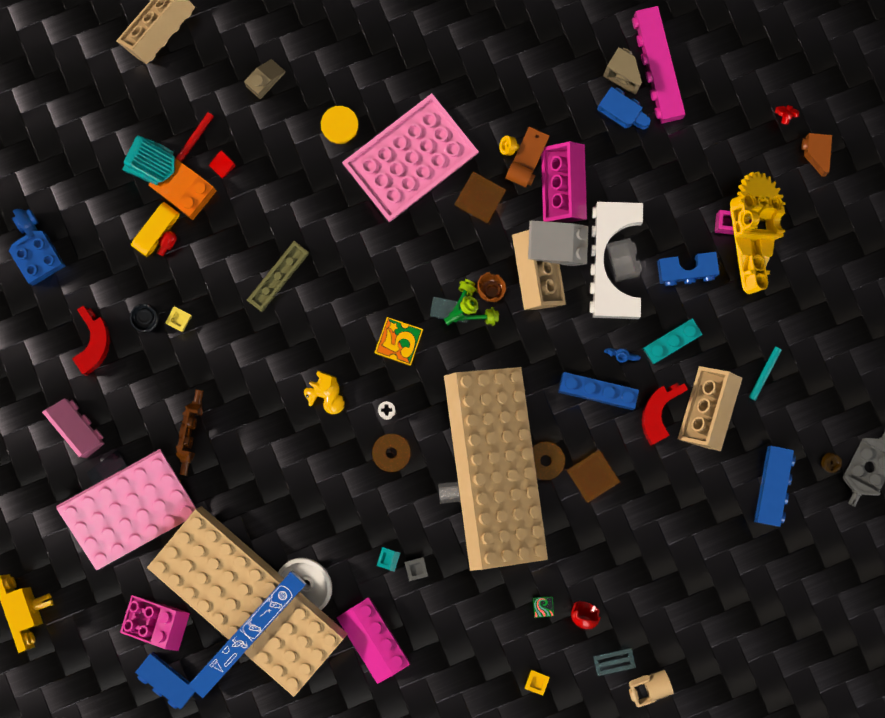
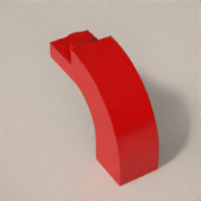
M83 305L77 311L90 330V341L86 349L72 359L80 372L87 376L96 370L106 358L110 346V334L105 320L101 317L95 320L97 316L94 311Z
M676 383L668 387L669 392L662 386L647 400L642 413V427L650 446L670 436L662 422V410L669 400L688 390L685 383L682 385Z

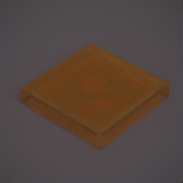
M472 172L455 206L488 224L506 189Z
M600 450L566 470L587 503L620 482Z

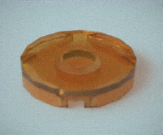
M386 434L380 437L375 442L372 450L375 464L387 472H397L403 469L411 456L407 441L396 434ZM391 447L397 450L396 457L392 459L386 456V450Z
M540 442L532 447L536 477L538 479L551 480L563 471L565 456L561 448L556 444ZM544 455L551 458V464L546 467L540 462L541 457Z

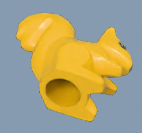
M317 371L318 382H309L313 388H305L304 390L309 406L315 403L317 397L324 398L323 407L327 413L339 414L344 409L345 401H343V396L339 395L337 377Z

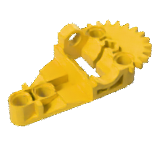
M759 171L751 172L744 176L745 178L741 180L742 184L738 186L741 190L737 193L739 196L733 198L730 202L742 288L747 294H753L768 287L767 275L770 274V271L766 270V266L773 255L775 240L784 237L783 233L785 232L780 225L781 217L785 214L783 205L786 204L781 200L784 196L778 194L780 187L775 188L776 182H771L770 176L766 177L765 173L760 174ZM759 221H765L767 230L755 228H758Z

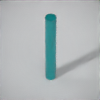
M775 347L749 395L750 399L756 401L782 351L780 348Z

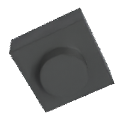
M424 557L405 562L409 581L428 577Z

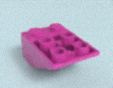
M131 595L120 633L163 649L179 651L190 613Z

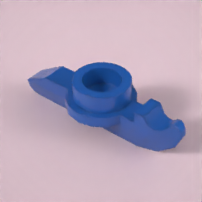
M607 348L604 350L610 356H616L619 362H626L627 360L639 361L641 358L639 355L629 353L626 349Z

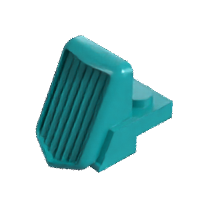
M138 135L124 159L125 165L122 170L144 181L158 185L159 182H163L175 172L174 151Z

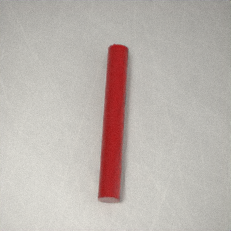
M207 112L177 155L176 159L181 163L214 116L211 113Z

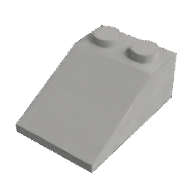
M545 221L529 222L528 259L567 266L587 264L588 226Z

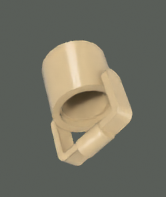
M665 670L645 675L629 682L631 700L635 702L637 707H642L674 694ZM644 684L648 697L639 700L635 687Z

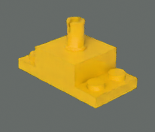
M10 574L0 575V601L18 653L35 647L34 643H36L34 634L29 629L43 624L39 610L52 606L53 600L44 602L52 597L48 593L35 599L31 587L15 590L16 582L14 578L10 577Z

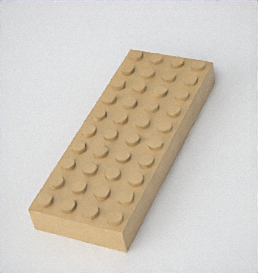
M521 367L456 372L445 375L444 381L470 571L548 560Z
M202 506L193 511L147 567L227 639H230L285 579ZM299 592L244 654L294 697L348 633Z

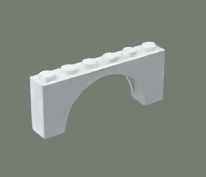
M597 202L596 207H592V218H595V226H592L591 237H595V245H591V256H594V264L591 263L590 274L594 275V282L590 283V294H593V301H590V313H593V318L639 319L641 317V298L626 295L611 283L604 268V251L608 241L617 232L630 226L642 224L643 203Z

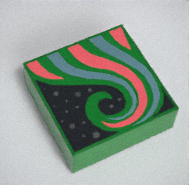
M552 596L533 598L535 618L554 616Z

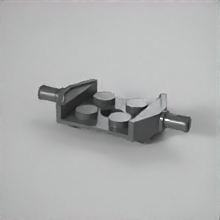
M885 432L879 439H862L843 476L844 481L853 492L848 504L856 507L862 495H880V490L885 482ZM868 461L874 465V470L871 473L865 470V464Z

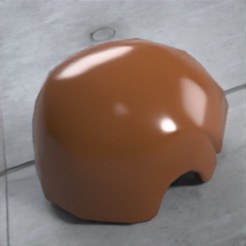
M486 272L478 280L477 292L483 300L497 302L504 297L506 283L499 274L495 275Z

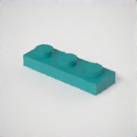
M692 318L643 349L652 364H655L703 334Z

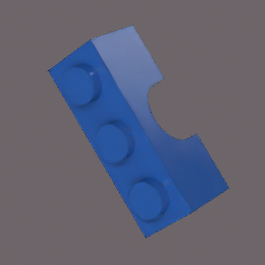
M716 252L697 254L693 270L683 269L679 264L678 257L662 258L657 261L660 284H665L666 286L677 285V282L684 281V284L695 283L696 279H703L704 282L713 281L719 275Z

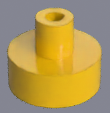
M504 136L500 141L499 149L502 154L511 156L515 151L519 150V144H517L514 137Z

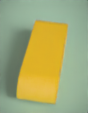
M161 203L134 238L131 246L148 257L158 246L162 234L165 231H169L177 221L180 213L167 203Z

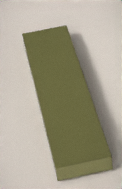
M293 241L248 297L247 301L263 312L308 256L309 252Z

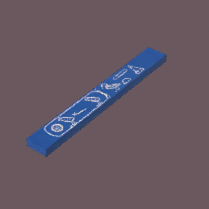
M292 570L190 682L189 686L204 698L303 589L306 583Z

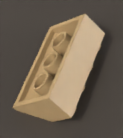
M151 0L116 41L137 59L148 64V62L155 58L160 48L167 44L171 35L179 30L182 22L190 17L195 6L189 0Z
M529 230L512 235L524 310L566 305L560 264L528 259Z
M699 366L678 439L704 448L721 451L742 377L728 371Z

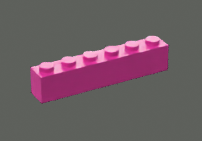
M655 6L635 12L634 18H632L634 29L638 31L637 43L639 47H642L643 54H641L643 65L647 67L646 79L648 83L651 82L652 90H650L652 101L656 102V118L660 119L661 124L683 119L685 110L659 8Z

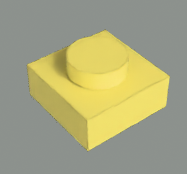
M174 306L165 323L184 332L192 315Z

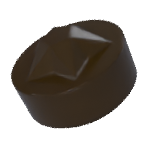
M827 453L822 458L821 465L827 472L835 473L841 468L842 460L835 453Z

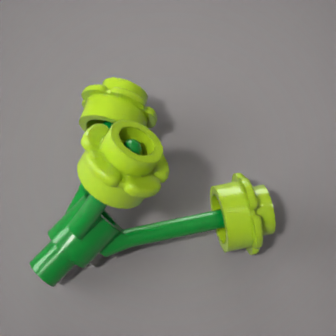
M465 279V281L460 282L458 288L463 293L453 311L449 313V316L444 321L449 325L459 320L485 319L486 324L494 326L495 322L499 321V313L494 310V307H491V309L485 310V315L465 316L464 313L474 314L478 310L477 300L471 297L474 291H477L474 287L475 283Z

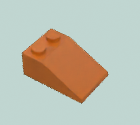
M176 158L174 174L163 182H159L158 185L149 183L152 189L191 220H194L216 193L215 188Z

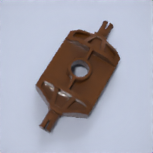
M195 390L194 401L185 406L186 410L182 414L184 417L180 427L178 446H176V456L182 462L180 475L187 476L189 464L195 456V453L188 452V448H191L193 444L191 432L192 429L195 430L197 418H194L195 414L203 415L201 401L204 391Z

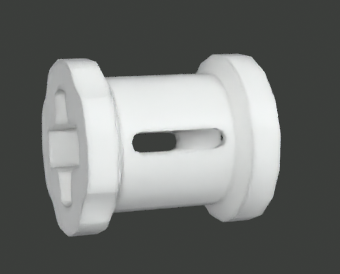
M388 401L382 402L378 407V413L383 419L389 420L396 413L395 406ZM385 406H389V409H392L388 416L381 412L382 409H385Z

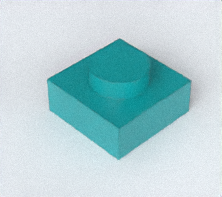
M382 547L376 566L395 572L400 553Z

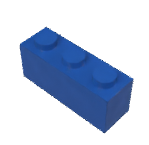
M154 652L148 655L135 672L138 674L137 678L142 683H149L154 687L152 690L160 697L162 695L168 699V704L175 709H182L195 693L189 686L190 682Z

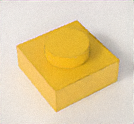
M531 670L524 688L543 696L550 677Z

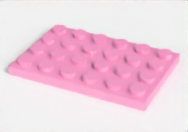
M431 93L342 163L388 222H391L476 156L479 151Z
M161 449L56 506L96 570L182 524L197 509Z

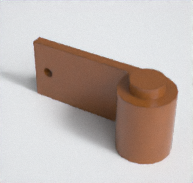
M528 127L505 179L525 188L527 185L531 186L536 176L533 172L549 139V135Z

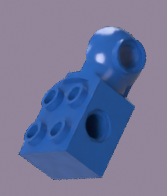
M30 209L13 210L15 217L12 219L22 234L25 232L27 235L13 243L9 252L28 284L34 286L66 265L47 234L43 231H38L35 225L38 224V220Z

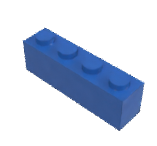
M563 372L558 393L634 410L639 390Z
M775 446L767 447L754 522L781 527V523H784L786 513L783 512L784 504L787 505L789 499L787 487L792 482L790 470L796 460V455H793L794 450Z

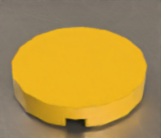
M334 106L328 109L321 120V130L324 136L330 142L336 144L349 142L356 136L359 128L355 113L344 106Z

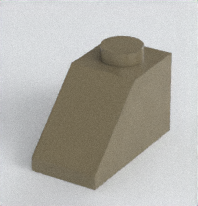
M271 59L257 67L244 83L253 94L261 99L285 74V70Z

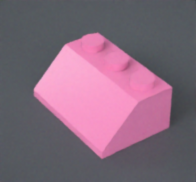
M64 398L45 409L42 413L79 457L88 458L105 444L102 441L104 438L97 429L93 430L91 428V421L86 415L82 416L77 411L79 407L73 400L69 401Z

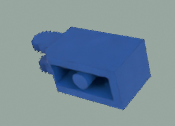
M611 87L597 108L598 111L624 128H630L633 124L645 130L651 121L649 116L647 117L646 114L641 112L643 109L640 106L641 104L633 98L629 99L626 97L625 93L619 88L614 89Z

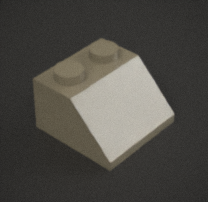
M618 47L607 65L603 76L636 95L642 83L636 59L631 51Z

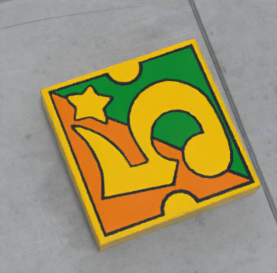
M387 317L375 354L411 366L423 329Z

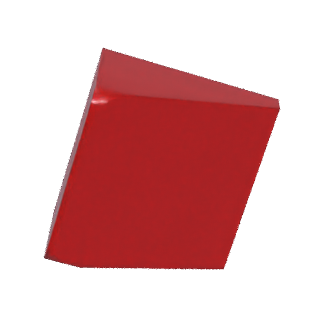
M222 150L209 164L222 179L236 166Z

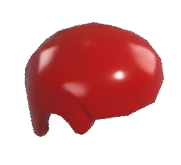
M585 601L575 602L571 611L572 621L582 629L595 628L599 624L601 617H599V609Z

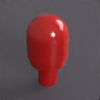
M165 231L159 239L158 244L160 248L157 254L164 256L167 249L171 250L177 240V236L173 231Z

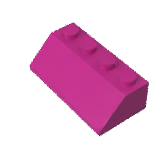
M569 141L545 147L541 154L543 221L576 222L587 220L585 144Z
M370 597L336 617L344 631L348 633L347 636L377 684L410 665V661Z

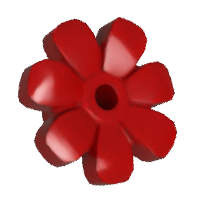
M779 106L775 109V113L783 116L781 121L783 124H789L792 117H799V111L793 109V106Z

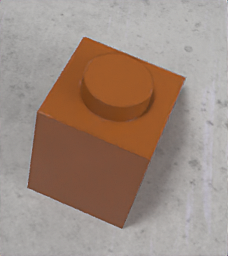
M809 133L802 140L804 156L821 176H826L830 169L832 135Z

